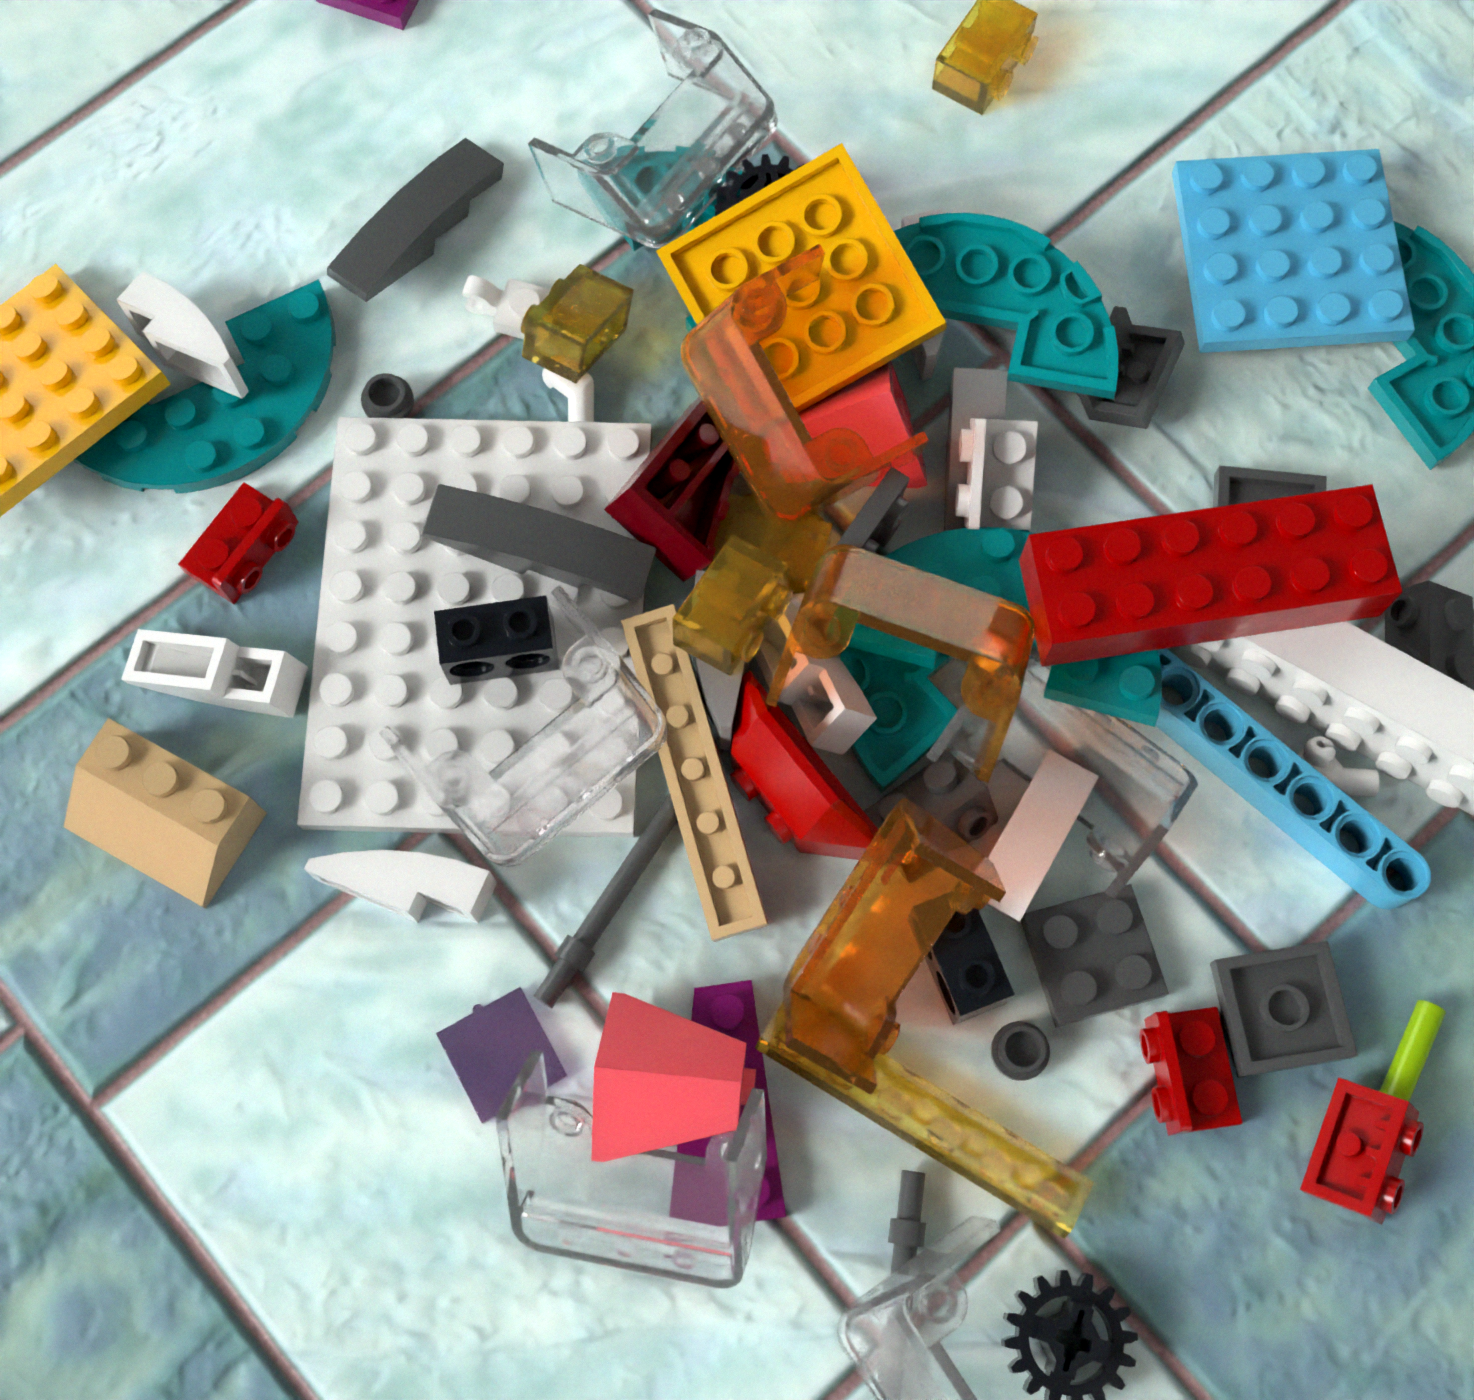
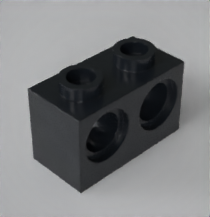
M546 595L434 611L439 664L450 685L560 670L554 619Z
M968 886L913 908L908 920L953 1025L1003 1006L1015 995Z

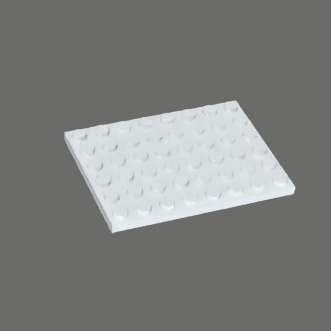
M338 417L297 825L302 830L635 837L641 690L621 620L644 613L645 589L642 598L637 602H632L588 584H584L578 589L531 570H527L522 575L420 535L436 488L439 484L547 510L638 541L604 509L651 453V423ZM547 596L554 619L560 670L454 685L449 684L439 664L434 611Z

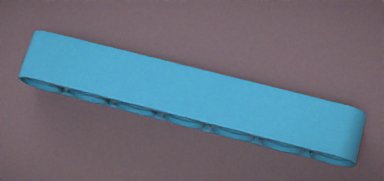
M1167 648L1158 649L1162 687L1175 689L1181 695L1183 704H1170L1162 697L1156 727L1374 906L1387 910L1399 908L1419 897L1427 890L1431 882V871L1427 861L1421 854ZM1212 722L1219 725L1225 732L1226 741H1216L1209 737L1205 732L1204 723ZM1258 758L1268 766L1270 778H1262L1254 774L1250 769L1248 759ZM1294 794H1302L1312 802L1314 815H1306L1296 807ZM1340 830L1353 834L1359 844V853H1353L1342 845L1339 838ZM1386 868L1398 871L1403 877L1404 891H1399L1390 885L1386 877Z

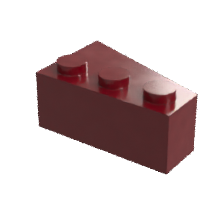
M716 381L689 405L604 509L639 542L655 547L656 552L654 556L683 582L695 575L696 569L702 570L711 564L714 558L716 547L713 545L720 523L726 518L730 503L727 502L734 478L740 473L754 428L739 400L719 381Z

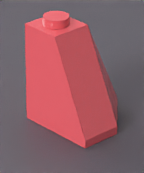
M891 361L800 413L770 427L768 436L763 437L764 447L770 463L773 467L781 465L788 482L877 487L892 466L910 478L906 488L918 489L928 485L923 454L919 443H912L911 439L915 438L910 420L911 414Z
M612 992L594 1065L591 1161L606 1162L738 1130L741 1105L753 1106L756 1069L745 1068L747 1043L625 993Z

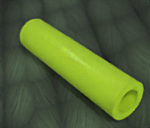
M1417 1000L1380 1092L1410 1101L1445 1017L1446 1011L1443 1008L1425 1000Z

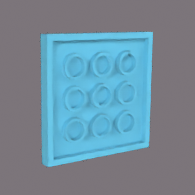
M1379 149L1176 161L1172 177L1200 353L1406 341L1410 338L1415 329Z

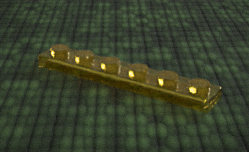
M788 995L785 997L760 1036L755 1049L1063 1239L1073 1230L1094 1182Z

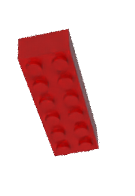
M1373 484L1029 534L1019 559L1042 667L1378 617L1403 592Z

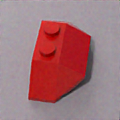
M749 671L743 675L731 748V767L734 771L729 774L731 781L747 801H751L756 797L768 812V815L763 819L772 834L783 845L791 841L799 853L870 862L882 860L887 856L891 843L861 809L762 687L753 673Z

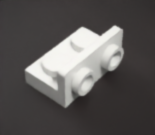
M970 418V429H961L958 456L959 462H968L966 484H957L955 515L957 517H964V527L979 530L980 527L1031 530L1038 421Z

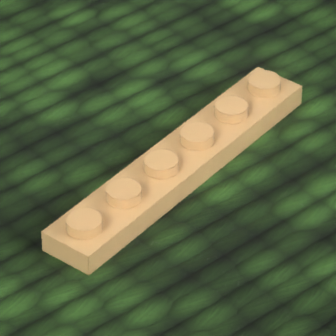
M674 604L623 619L621 623L711 940L717 942L769 926L677 608Z

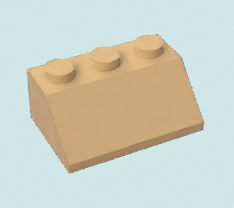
M108 718L76 764L63 827L206 909L267 812L246 794Z

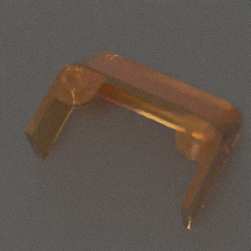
M820 244L742 284L690 330L681 345V362L686 374L762 512L769 520L779 525L796 524L884 477L891 466L899 469L916 460L929 442L925 432L922 431L874 457L864 439L851 429H830L812 439L759 342L773 335L782 327L787 314L785 297L819 280L825 252Z
M839 544L827 549L817 561L793 622L765 703L776 707L780 702L798 652L816 659L835 657L849 644L856 623L968 662L961 681L963 702L973 714L989 720L972 769L978 780L989 783L1020 699L1035 638V623L1029 611L1017 603L853 545Z
M902 798L893 807L797 955L786 976L783 985L786 1047L872 1095L878 1086L874 1058L878 1053L881 1055L888 1053L900 1032V1024L895 1021L897 1015L895 1003L956 911L965 915L973 908L981 910L991 898L1000 903L1006 894L994 863L927 810L907 798Z

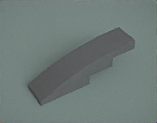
M465 137L403 186L356 233L329 264L327 275L365 302L369 301L434 255L435 239L468 217L470 200L502 179L504 163Z
M439 484L436 488L420 535L522 575L527 570H531L578 589L584 584H588L632 602H637L642 598L656 552V548L604 528L540 508Z

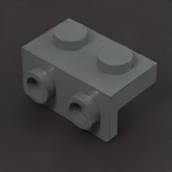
M1115 306L1109 317L1111 325H1114L1118 346V378L1114 400L1077 393V395L1080 397L1089 420L1147 429L1185 342L1181 331L1133 325L1126 307Z
M1429 580L1403 588L1402 594L1385 610V643L1474 690L1473 597Z
M946 751L864 811L891 843L888 851L897 859L903 876L911 884L916 883L926 874L937 870L944 861L971 841L982 837L999 819L988 786L949 751Z

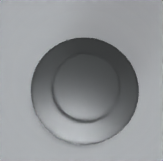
M382 373L375 375L366 383L361 394V405L368 418H406L413 409L414 395L410 385L404 379L393 374Z
M1023 1021L1008 1023L995 1034L992 1040V1061L997 1070L1009 1079L1016 1081L1030 1080L1038 1076L1048 1064L1050 1057L1048 1040L1044 1033L1031 1023Z

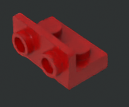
M243 482L178 565L186 574L234 605L242 594H247L256 587L261 579L264 566L275 552H280L289 545L294 537L295 527L299 521L288 503L280 498H276L273 501Z
M1210 1007L1175 1013L1161 1011L1145 1018L1146 1028L1140 1029V1045L1145 1062L1147 1064L1153 1063L1158 1087L1152 1088V1104L1157 1121L1159 1123H1166L1168 1136L1243 1124L1218 1008Z
M1338 1077L1300 1190L1305 1194L1360 1214L1382 1225L1386 1213L1395 1214L1401 1203L1405 1181L1398 1177L1405 1156L1414 1157L1421 1143L1424 1124L1417 1121L1419 1111L1409 1101Z

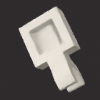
M468 276L462 295L468 298L465 304L466 310L494 317L493 326L495 332L542 345L544 344L559 301L558 291L508 278L503 291L484 278Z

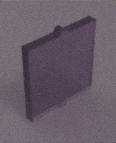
M521 987L484 1007L481 1004L474 1005L473 1013L436 1033L482 1124L518 1104L523 1106L530 1105L532 1096L568 1077Z

